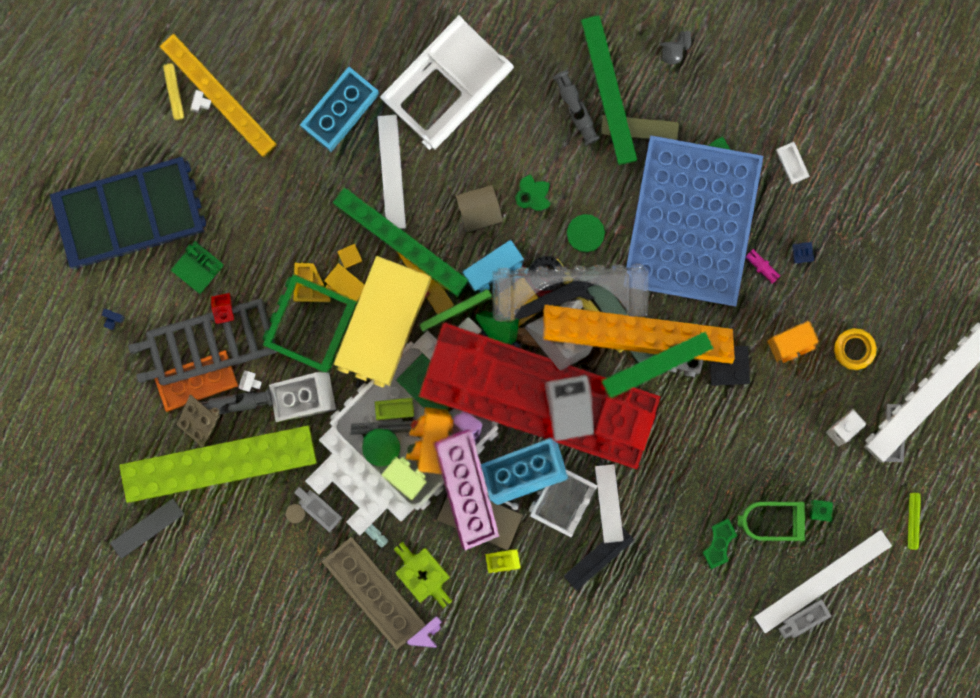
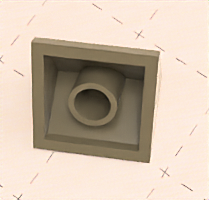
M492 185L456 195L466 232L503 222Z

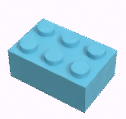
M510 240L464 270L463 276L468 279L469 285L475 294L489 290L492 283L496 282L498 284L506 279V274L510 271L515 273L520 270L524 259Z

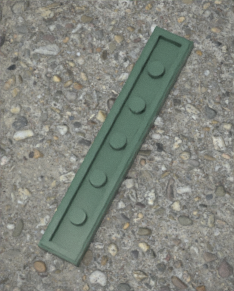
M592 266L581 274L580 279L584 281L590 280L595 276L597 277L599 273ZM597 283L587 289L588 293L595 297L593 300L602 312L628 315L606 283ZM630 351L638 363L656 355Z

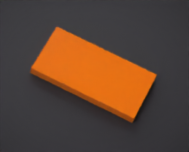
M226 350L219 352L221 361L229 359ZM212 356L202 358V366L213 364ZM193 362L183 365L184 372L195 369ZM232 366L164 386L160 385L158 378H155L166 412L185 406L189 395L200 401L239 387ZM175 368L164 372L165 377L177 374Z

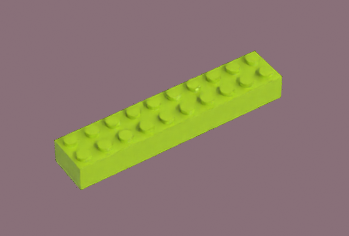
M304 426L120 464L119 466L126 502L131 503L315 465L318 462L311 427Z

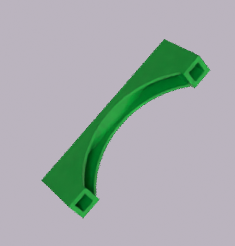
M345 187L333 201L336 209L387 243L455 298L458 299L469 285L468 279Z

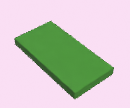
M485 290L421 323L420 327L425 334L427 331H431L443 323L491 300L492 295L489 290Z

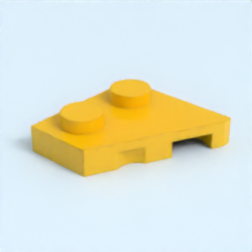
M294 263V274L324 286L314 263ZM297 283L294 289V302L331 303L329 296L300 283Z

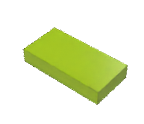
M413 398L374 401L376 421L415 417Z

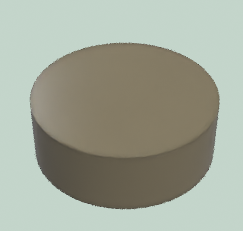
M292 504L286 510V518L291 523H299L305 518V510L299 504Z

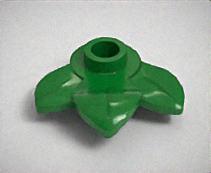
M527 175L520 182V191H518L515 197L517 205L521 208L531 207L536 211L548 208L551 203L545 196L548 193L550 184L544 181L534 183L533 177ZM522 196H527L529 200L523 202L521 198Z

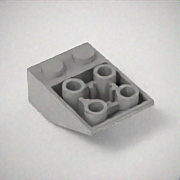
M587 376L545 383L555 441L593 434L591 396Z

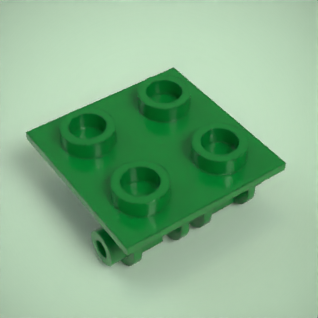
M194 241L192 245L186 248V252L171 271L201 294L224 264Z

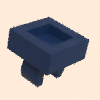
M812 242L792 245L794 264L814 261Z
M105 308L102 312V316L107 318L104 327L111 330L114 329L116 321L123 323L125 316Z

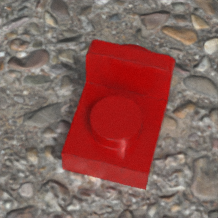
M230 293L211 296V308L215 323L234 321Z

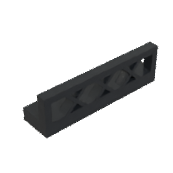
M623 526L624 541L604 543L603 540L564 575L576 591L635 540Z

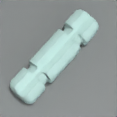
M373 524L365 530L373 540L377 541L376 543L380 547H384L388 543V539L384 535L382 536L381 532Z

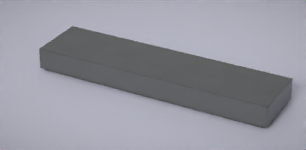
M173 498L110 544L122 559L183 516L184 512Z

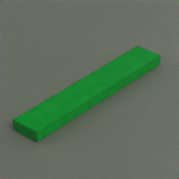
M705 331L601 382L609 398H613L714 348Z

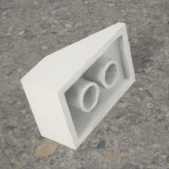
M316 372L269 385L276 422L336 410L329 372Z

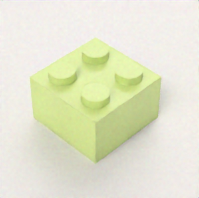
M396 457L381 476L411 500H414L426 485L427 481L424 479L427 476L418 471V469L414 472L409 468L412 464L403 457L401 459Z

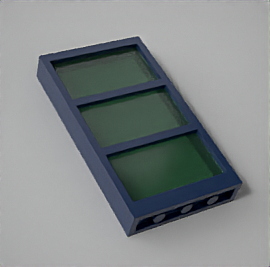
M179 157L50 194L69 267L77 269L205 232L204 227L207 224L204 215L201 216L199 212L202 206L199 197H195L194 190L197 189L194 179H190L189 172H191L189 161Z

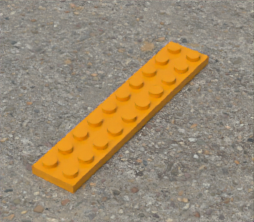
M552 305L544 306V340L659 354L706 331L714 349L693 359L733 364L735 360L733 329Z

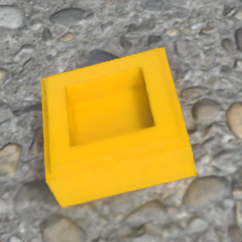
M355 244L337 251L345 269L363 262Z

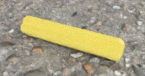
M166 64L163 66L173 118L175 120L183 119L184 114L174 65Z

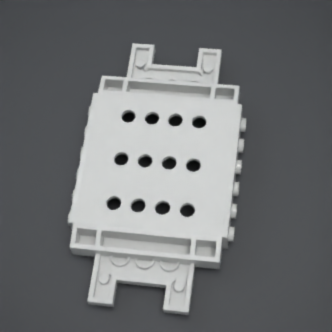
M469 317L459 326V328L476 334L482 331ZM429 331L415 344L411 341L406 344L390 386L385 385L382 388L373 384L374 380L368 385L364 383L357 390L359 394L355 398L351 396L343 404L345 408L341 412L337 410L330 417L332 421L329 424L332 427L319 439L332 455L306 482L319 495L334 482L359 507L358 511L347 521L359 535L387 508L402 522L414 509L417 511L420 508L424 510L431 503L429 499L433 495L437 497L445 489L442 487L445 484L442 474L422 472L427 476L424 479L427 483L414 500H411L381 476L389 465L375 466L365 459L362 452V442L364 439L362 434L351 435V424L368 423V421L370 423L403 422V418L376 421L374 401L413 398L396 379L422 353L431 360L437 339ZM413 398L415 415L413 418L414 421H417L424 415V408ZM454 408L452 411H449V415L453 419L456 414H461L463 411ZM472 415L482 423L480 440L476 445L477 454H479L485 448L483 444L487 440L491 442L499 434L497 432L499 429L497 425L499 423ZM448 431L449 436L453 435L451 431ZM410 432L395 433L400 441V459L401 457L405 459L410 448L420 438L409 435ZM407 460L412 464L409 468L415 472L418 469L416 461Z

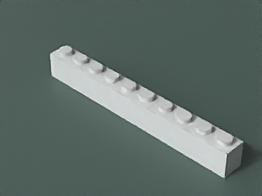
M979 322L971 328L970 331L972 333L968 337L964 336L957 343L959 347L955 351L951 350L944 357L946 361L942 365L937 364L931 370L933 374L928 379L925 377L918 384L920 388L915 393L912 391L905 398L907 402L902 407L898 405L892 411L893 416L889 421L885 419L878 426L880 430L876 434L872 433L865 440L867 444L864 448L880 463L884 462L980 362Z

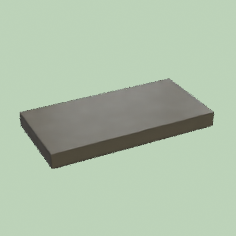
M447 496L437 520L456 528ZM490 501L499 537L487 542L508 550L523 515Z

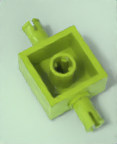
M401 542L399 546L403 552L398 546L393 549L405 562L404 566L396 572L397 576L420 603L430 595L437 600L442 608H445L447 604L442 599L448 604L452 602V599L448 597L441 587L450 576L427 548H424L417 555H413L404 542ZM420 570L428 572L426 580L418 578Z

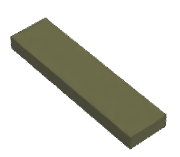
M603 115L601 135L611 136L606 116ZM626 117L631 138L650 139L651 135L677 140L679 122Z

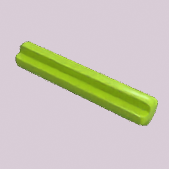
M910 493L908 549L910 550L919 549L920 493Z

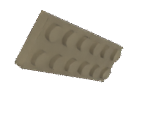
M350 537L322 561L396 650L426 626L424 621L353 537Z

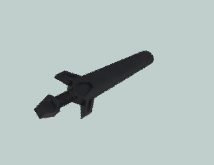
M579 270L575 273L571 283L515 309L512 313L513 318L520 320L543 311L545 305L557 306L577 297L588 301L594 299V296L586 293L587 289L597 283H606L612 275L610 271L599 272L597 277L595 276L590 280L584 281L580 279L582 270Z

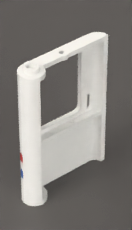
M459 15L380 98L423 139L422 144L429 150L433 148L435 150L514 67L504 56L499 55ZM437 69L462 95L430 129L424 130L401 108V103L433 70Z

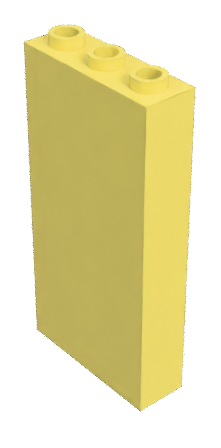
M376 256L334 362V365L338 366L337 370L346 374L349 371L356 373L355 377L364 381L370 378L374 380L373 384L382 388L385 385L390 386L432 278Z

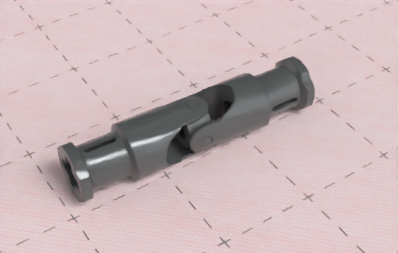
M565 70L552 78L556 80L560 88L559 93L562 99L569 104V113L577 130L581 131L585 140L584 144L587 146L601 138L597 136L593 128L594 123L582 101L579 102L578 90L575 85H572L568 76V70ZM584 110V117L577 120L573 114Z
M267 389L264 392L258 393L247 392L211 398L209 401L200 403L208 410L217 408L220 414L256 409L257 406L262 405L271 406L272 398L270 389Z

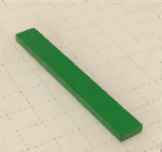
M600 15L581 19L618 165L635 162L637 157Z

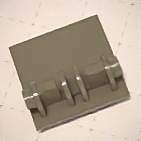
M189 395L177 426L201 447H205L207 440L210 438V433L214 430L216 420L220 416L219 410L217 408L208 410L192 395Z

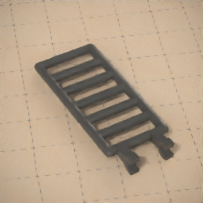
M263 299L253 300L232 307L233 314H240L251 353L239 356L230 322H224L222 324L232 358L221 361L210 321L214 320L213 312L149 330L146 332L147 341L128 345L131 354L150 349L155 370L136 375L138 382L144 383L158 378L160 385L164 386L275 354L277 351L270 348L257 349L247 310L258 307L264 331L270 330L271 325ZM201 323L203 324L213 359V364L202 366L191 327ZM180 329L185 331L195 369L185 372L173 331ZM166 334L177 373L165 377L155 341L156 336Z

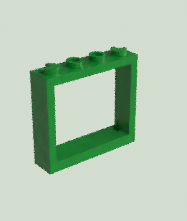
M293 274L286 281L285 287L287 290L285 295L282 294L278 300L277 305H280L278 311L274 312L270 319L272 323L270 330L267 329L264 333L262 340L265 342L263 346L328 373L349 327L358 301L297 274ZM297 283L347 304L322 364L272 342Z

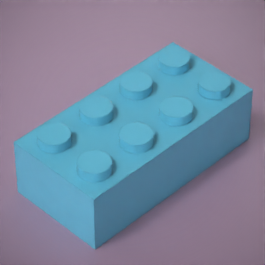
M348 67L300 126L323 147L332 152L379 96V91Z
M551 438L480 464L489 498L497 505L568 479L558 443Z

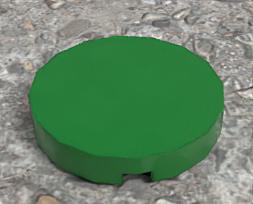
M579 215L568 226V242L579 252H592L600 247L604 240V226L593 215Z
M374 429L364 437L362 442V452L365 459L372 465L380 467L391 464L399 456L401 449L398 437L389 429Z

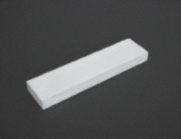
M615 465L596 466L604 543L624 541Z

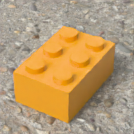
M809 321L767 341L776 361L782 360L783 363L796 358L798 352L802 355L815 349V344L819 343Z

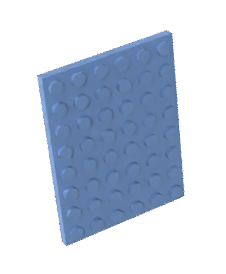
M650 135L623 286L736 307L763 156Z

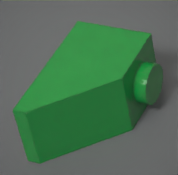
M483 311L476 315L477 321L489 338L509 345L517 341L519 319L489 311Z

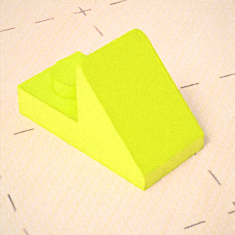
M517 549L485 554L488 573L520 569Z

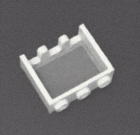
M566 470L568 479L540 489L537 493L540 495L538 501H533L528 511L531 512L530 516L572 537L597 485Z

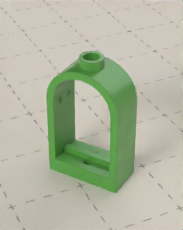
M805 502L752 503L746 507L742 515H738V527H742L746 535L755 540L805 541ZM757 506H793V537H760L754 535L747 526L749 512Z

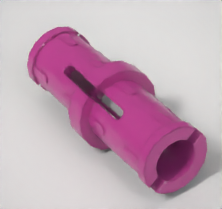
M754 249L745 257L757 268L756 271L758 273L761 272L771 284L781 276L768 264L769 261H765Z

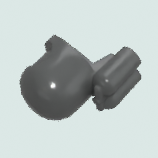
M680 31L677 42H660L663 62L674 65L682 60L683 49L687 50L691 46V31Z

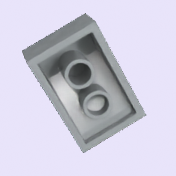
M544 316L525 326V329L560 371L588 356L593 346L544 340Z

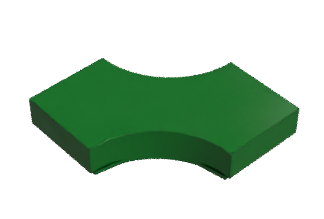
M729 518L711 526L713 531L712 542L702 552L711 570L728 562L727 547L730 541L737 536Z

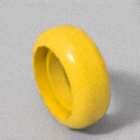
M852 328L845 330L838 336L834 346V353L837 361L843 367L849 370H860L873 362L877 347L870 333L863 329ZM852 338L862 340L866 346V354L860 360H851L845 354V344Z

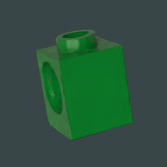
M811 500L809 519L831 522L833 502Z

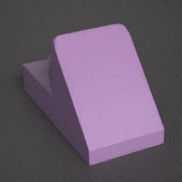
M436 616L410 638L407 643L416 646L437 647L428 634H435L441 628L439 624L442 621Z

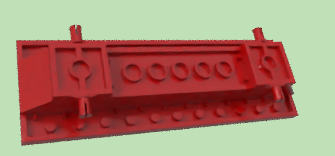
M447 323L442 324L419 393V397L544 439L551 438L559 444L633 469L638 468L661 396L635 387L613 398H609L601 382L607 379L605 377L573 366H568L560 371L550 358ZM587 376L591 396L593 434L555 441L545 383Z

